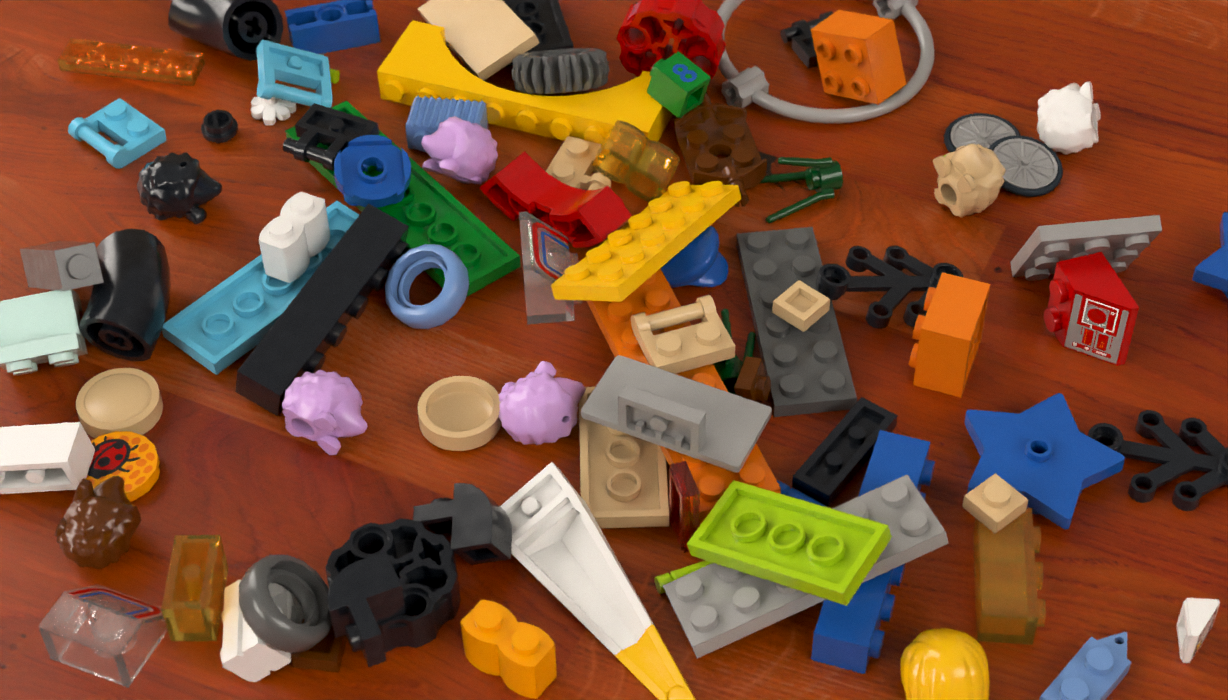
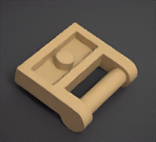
M711 295L697 298L696 303L646 316L642 312L631 315L633 333L649 365L676 374L735 358V344L716 311ZM701 318L702 323L657 335L652 333L655 330Z

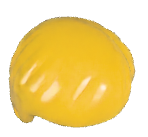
M949 628L929 629L921 632L903 651L900 661V673L906 693V700L989 699L990 682L987 657L982 646L970 635Z

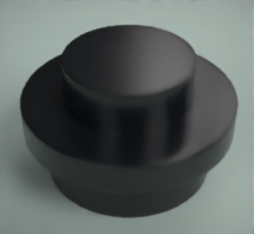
M215 110L204 117L201 131L206 140L224 143L237 134L238 124L228 111Z

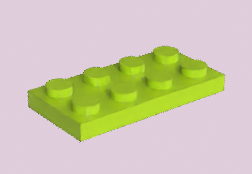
M733 480L690 538L687 546L691 556L847 606L892 536L889 526L886 524Z

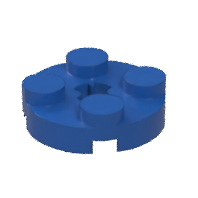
M364 135L351 140L349 146L342 153L339 151L334 162V179L338 190L343 194L344 200L351 206L360 205L366 207L370 204L377 208L397 204L404 198V193L410 184L411 162L406 151L402 147L400 150L392 145L391 139L380 135ZM368 166H376L377 171L383 172L378 176L370 177L362 171L367 172Z

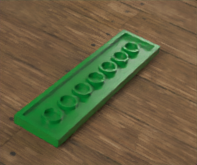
M347 100L332 107V109L367 119ZM295 126L285 131L286 138L300 139V137H297ZM379 130V135H380V136H384V137L388 138L385 134H383V133ZM318 144V145H317V147H320V148H323V149H326V150L329 148V146H326V145H323V144ZM409 157L411 162V179L404 193V198L397 204L377 207V209L409 226L406 243L410 244L408 251L424 244H438L455 252L468 270L469 289L466 297L521 267L520 255ZM310 160L309 163L337 188L334 171L325 169L323 164ZM368 166V171L363 170L362 172L370 177H375L383 171H377L376 166ZM356 206L361 212L365 209L363 206ZM430 268L424 270L443 288L445 277L442 269Z

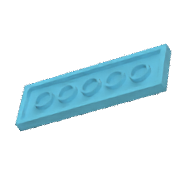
M335 201L326 208L330 240L320 253L310 258L308 268L298 279L287 283L267 276L261 254L165 322L162 327L163 337L215 375L219 374L260 343L358 218L359 214L339 201Z

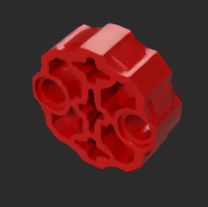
M640 0L638 3L630 5L617 34V41L621 47L619 59L627 72L639 77L643 71L650 72L655 63L660 59L666 60L679 51L713 79L726 47L722 35L725 25L718 12L709 9L703 4L702 0ZM671 38L674 39L673 45H669Z

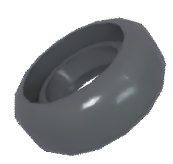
M287 554L268 555L254 563L245 572L239 584V606L245 622L254 634L270 647L288 653L305 652L323 640L329 634L332 627L328 607L329 588L318 572L303 560ZM270 583L279 584L292 593L301 605L305 616L304 623L293 622L279 610L270 595Z

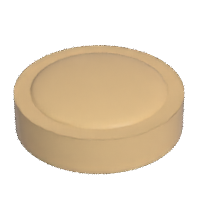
M115 368L94 376L84 384L77 395L76 410L85 432L93 438L115 431H131L143 435L152 429L160 419L163 411V401L158 384L151 375L135 368Z
M452 376L433 383L423 392L417 407L419 427L423 436L433 445L451 451H466L486 444L495 437L502 424L499 418V394L486 381L471 376Z

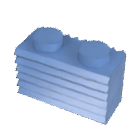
M417 95L414 98L405 126L408 149L426 152L421 144L422 138L425 135L433 134L438 130L441 122L453 116L470 121L471 123H478L483 128L488 129L486 103L484 101L478 103L476 100L471 102L468 99L465 102L462 99L457 101L454 98L452 100L448 98L442 100L440 97L428 99L426 96L421 98Z

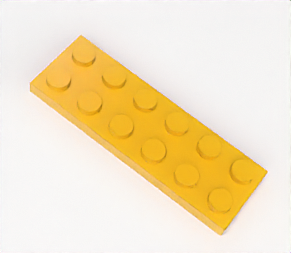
M688 181L671 184L668 187V191L659 198L651 200L648 203V207L642 212L631 216L627 224L619 230L610 233L606 241L598 247L589 250L585 258L576 265L565 269V274L551 284L554 299L622 302L742 198L739 185H723L721 181H711L703 185H690Z

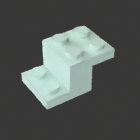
M73 289L67 291L54 290L0 301V368L7 370V373H13L15 376L38 371L37 364L49 362L50 365L54 364V367L79 363L78 356L88 354L85 338L79 329L81 322L79 311H82L79 295Z

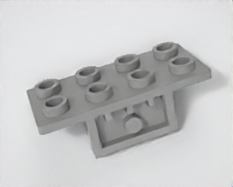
M617 355L581 408V417L735 473L739 472L772 416V408L770 406L621 355Z

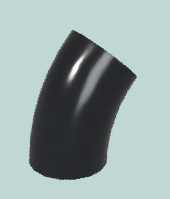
M172 0L168 15V25L172 31L218 51L248 61L257 60V47L262 39L279 44L283 33L282 15L277 5L271 0Z
M129 228L116 231L107 236L96 248L104 283L92 285L90 300L80 322L79 329L92 345L105 353L129 361H145L151 358L166 318L171 289L170 268L165 247L156 236L145 230Z

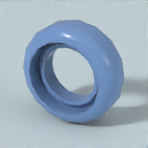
M424 244L412 248L397 259L388 273L384 288L386 304L394 317L411 328L431 329L443 325L457 314L466 300L469 289L468 270L455 252L442 245ZM430 268L442 269L445 282L438 297L424 305H413L409 298V290L416 276Z

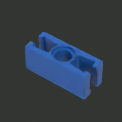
M338 0L285 10L289 38L293 48L323 54L380 43L376 10L373 9L372 0Z

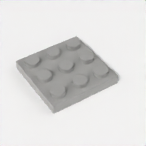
M1160 215L1038 226L1010 262L1012 276H1025L1027 281L1042 280L1048 278L1050 274H1054L1056 262L1101 251L1116 273L1125 271L1130 263L1137 259L1138 255L1146 247L1150 246V243L1162 232Z

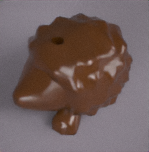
M112 476L96 486L94 490L90 480L82 479L76 489L73 502L56 528V541L60 544V548L66 558L74 561L80 567H93L101 570L110 563H117L122 555L129 550L130 539L141 522V515L137 506L131 504L124 490L125 481L122 477Z

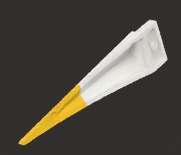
M551 462L500 506L507 513L511 522V554L659 700H696L585 500L580 497L561 470Z

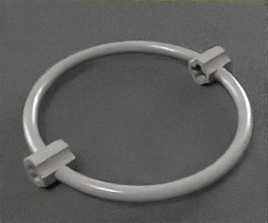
M725 0L717 12L725 25L722 32L723 40L730 16L745 0ZM873 0L878 16L882 18L894 19L902 14L913 27L920 44V61L915 74L902 89L891 95L881 104L872 103L846 109H820L778 99L767 94L769 83L761 69L754 66L739 73L731 62L725 47L718 68L727 79L722 83L721 90L727 104L744 108L754 102L769 111L792 119L828 124L864 121L887 114L901 107L921 90L932 71L935 50L933 38L926 21L915 8L918 5V0Z

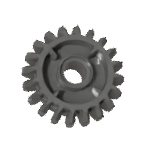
M591 47L533 51L531 53L519 54L513 59V69H511L512 80H514L516 90L529 94H553L589 90L602 87L608 82L609 61H607L605 51Z

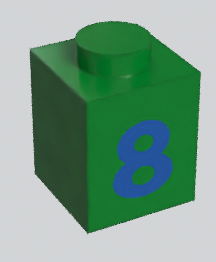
M678 51L666 60L660 59L652 67L647 93L677 118H680L703 102L711 77Z

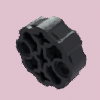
M398 519L387 524L371 522L351 532L349 540L342 547L332 551L325 568L329 588L335 577L347 566L386 551L402 585L406 613L377 623L382 633L384 650L388 652L394 648L404 646L418 648L431 642L437 637L438 630L447 621L455 618L461 601L455 552L451 550L450 542L444 535L433 534L425 529L421 522L409 519Z

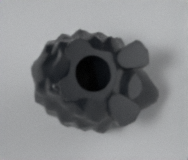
M172 152L165 157L157 156L153 162L146 163L145 167L138 174L137 190L141 203L147 207L148 213L153 214L159 221L173 217L183 218L185 216L190 222L199 224L207 217L206 211L199 207V205L214 199L222 191L221 183L210 177L200 167L199 160L191 157L188 153L178 155Z

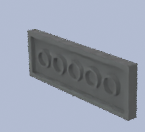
M813 227L736 234V247L759 352L763 361L765 375L769 376L771 380L769 397L774 417L851 410L857 403V396L832 300H830L829 311L805 332L772 313L773 301L798 280L818 291L815 283L819 270L823 265Z

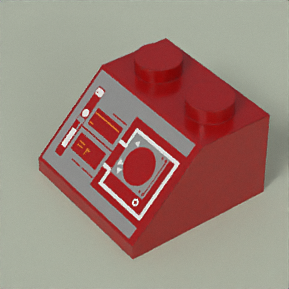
M1102 251L1056 262L1054 277L1049 285L1050 297L1048 307L1044 311V321L1047 329L1050 332H1054L1062 347L1116 366L1124 365L1139 306Z

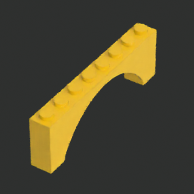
M413 20L377 70L381 99L412 106L417 95L421 98L426 96L428 99L440 97L442 100L445 98L452 100L454 98L457 101L462 99L464 102L467 99L471 102L476 100L478 103L484 101L486 103L487 121L489 124L565 141L567 136L602 144V150L611 151L614 146H620L624 148L626 155L649 160L673 115L647 93L651 80L650 72L643 71L635 79L608 89L570 96L530 95L497 87L470 73L452 56L446 46L444 27Z

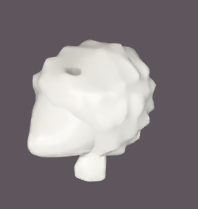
M1091 81L1085 82L1082 87L1077 83H1070L1059 90H1050L1044 97L1038 100L1037 132L1039 133V139L1054 152H1062L1065 155L1078 153L1083 148H1091L1093 143H1098V120L1101 119L1099 104H1092L1093 86Z

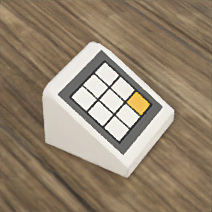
M1186 598V601L1183 602L1176 624L1180 659H1182L1183 663L1191 662L1210 632L1220 606L1219 600Z

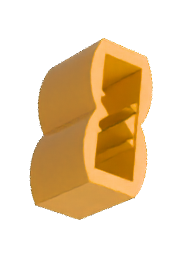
M480 600L461 620L464 653L468 661L484 673L501 676L503 682L515 693L527 698L537 699L557 677L555 644L551 637L542 629L532 624L517 622L515 616L504 606L493 601Z

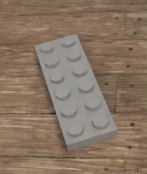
M908 475L832 508L889 526L892 538L862 583L949 544L946 531ZM715 563L663 585L667 598L697 659L827 600Z

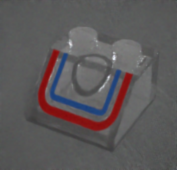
M519 212L527 324L575 321L574 305L582 304V300L554 299L551 284L565 274V269L578 263L577 253H569L568 237L532 214Z
M98 584L64 591L38 628L50 659L129 688L177 616L174 611Z

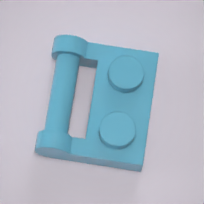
M261 40L257 47L258 98L270 100L274 97L310 107L315 103L331 108L332 87L329 57ZM275 80L314 89L316 93L275 83Z
M121 98L109 103L85 119L82 117L73 119L68 127V133L78 141H85L106 156V161L116 169L125 167L167 141L165 129ZM98 132H103L105 135H107L109 138H111L118 144H112L106 138L101 136Z

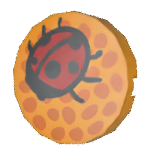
M115 431L98 436L91 441L95 448V453L86 479L91 481L93 490L108 478L119 476L125 481L124 490L128 500L131 502L149 492L158 480L160 473L158 454L155 445L145 436L131 431Z

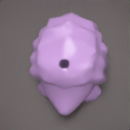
M453 116L441 122L438 130L433 134L425 135L422 138V147L431 157V159L423 163L422 168L424 170L443 174L462 183L481 185L483 181H487L489 173L495 169L498 157L496 151L497 142L491 138L490 130L483 128L478 123H471L470 121Z
M542 361L536 370L530 372L526 378H519L516 383H505L499 394V418L502 426L516 442H521L523 445L555 443L559 438L569 436L571 429L576 425L577 405L585 393V386L581 382L568 378H553L557 370L550 362Z
M318 370L316 373L305 372L301 377L295 378L292 384L285 390V398L282 402L285 428L295 437L302 436L311 441H316L328 455H337L341 448L338 440L339 437L345 438L363 434L368 427L360 412L363 404L362 395L349 377H341L336 372L326 373L324 370Z

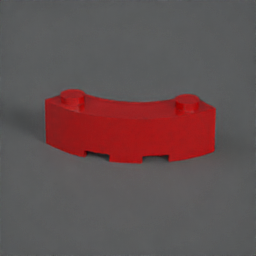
M525 151L479 187L488 199L512 221L519 217L530 226L535 222L541 223L566 238L568 242L572 243L574 248L589 247L604 241L610 233L614 232L632 216L625 207L623 200L608 185L597 190H583L569 186L544 171ZM543 228L537 229V234L539 238H541V231H544L547 234L554 237L555 239L559 241L561 240L560 238L556 237L555 235H553L552 233L548 232ZM544 235L546 241L554 244L558 243L555 240L548 237L547 235Z

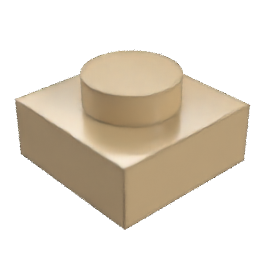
M798 280L773 301L772 313L805 332L829 311L830 299Z
M995 473L964 495L962 507L996 534L1026 511L1028 499Z

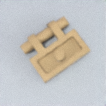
M567 136L546 172L557 180L578 189L597 190L607 185L611 188L610 180L621 171L626 152L624 148L614 146L610 152L602 155V144Z

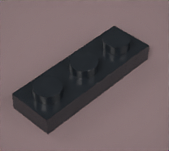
M861 397L793 475L792 487L829 507L871 457L879 431L892 432L897 425L898 415Z

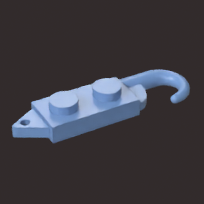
M1127 632L1118 633L1099 640L1091 636L1043 692L1039 700H1106L1129 672L1132 661L1127 659Z

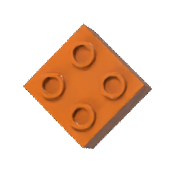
M838 10L811 29L825 93L879 105L906 85L893 19Z
M942 272L937 287H929L923 310L927 311L925 316L918 315L912 338L919 340V344H914L909 360V367L915 368L913 385L962 397L981 343L991 284Z

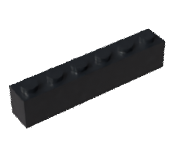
M368 204L239 368L235 392L278 416L283 410L282 402L285 398V390L292 384L295 378L301 377L305 372L316 373L321 369L326 359V355H324L330 346L336 348L341 343L347 332L348 327L346 325L352 317L358 319L362 315L368 304L369 299L367 297L373 290L378 292L383 287L388 277V269L408 251L410 244L406 243L409 226Z

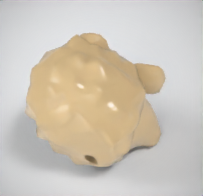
M969 144L958 147L954 152L947 153L945 157L939 156L933 159V164L938 173V188L934 190L935 198L938 203L948 206L955 216L962 218L966 215H973L975 212L981 213L997 199L999 190L1004 183L1003 176L1006 170L993 150L979 144Z

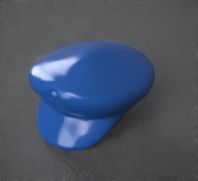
M712 225L661 267L671 287L686 285L716 287L727 279L729 272L728 262L718 250L719 235Z

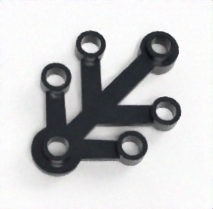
M853 246L849 249L845 261L847 267L855 272H864L868 269L878 276H850L848 270L840 265L825 264L820 268L815 284L818 292L830 300H837L846 292L888 291L878 302L870 304L865 317L866 322L870 326L878 329L888 326L893 310L911 291H926L918 301L910 302L903 316L905 323L914 327L918 315H926L927 311H924L923 307L929 287H937L942 272L963 277V274L959 268L948 263H939L932 268L909 255L900 246L888 247L883 261L873 256L867 248ZM907 269L916 276H908L901 271Z
M1153 410L1142 411L1136 423L1137 433L1144 438H1155L1163 447L1123 440L1121 431L1116 426L1108 423L1096 424L1089 430V437L1122 454L1125 458L1163 464L1146 474L1138 473L1131 478L1128 493L1137 502H1150L1154 498L1157 488L1192 470L1207 472V474L1193 482L1183 481L1176 485L1172 502L1180 510L1192 511L1196 509L1202 496L1223 485H1228V448H1225L1207 431L1206 424L1200 419L1187 418L1183 420L1177 436L1164 423L1160 413ZM1189 446H1200L1207 455L1195 453ZM1137 486L1146 487L1148 490L1140 489ZM1181 494H1187V495L1191 496L1192 498H1186V497L1182 496Z

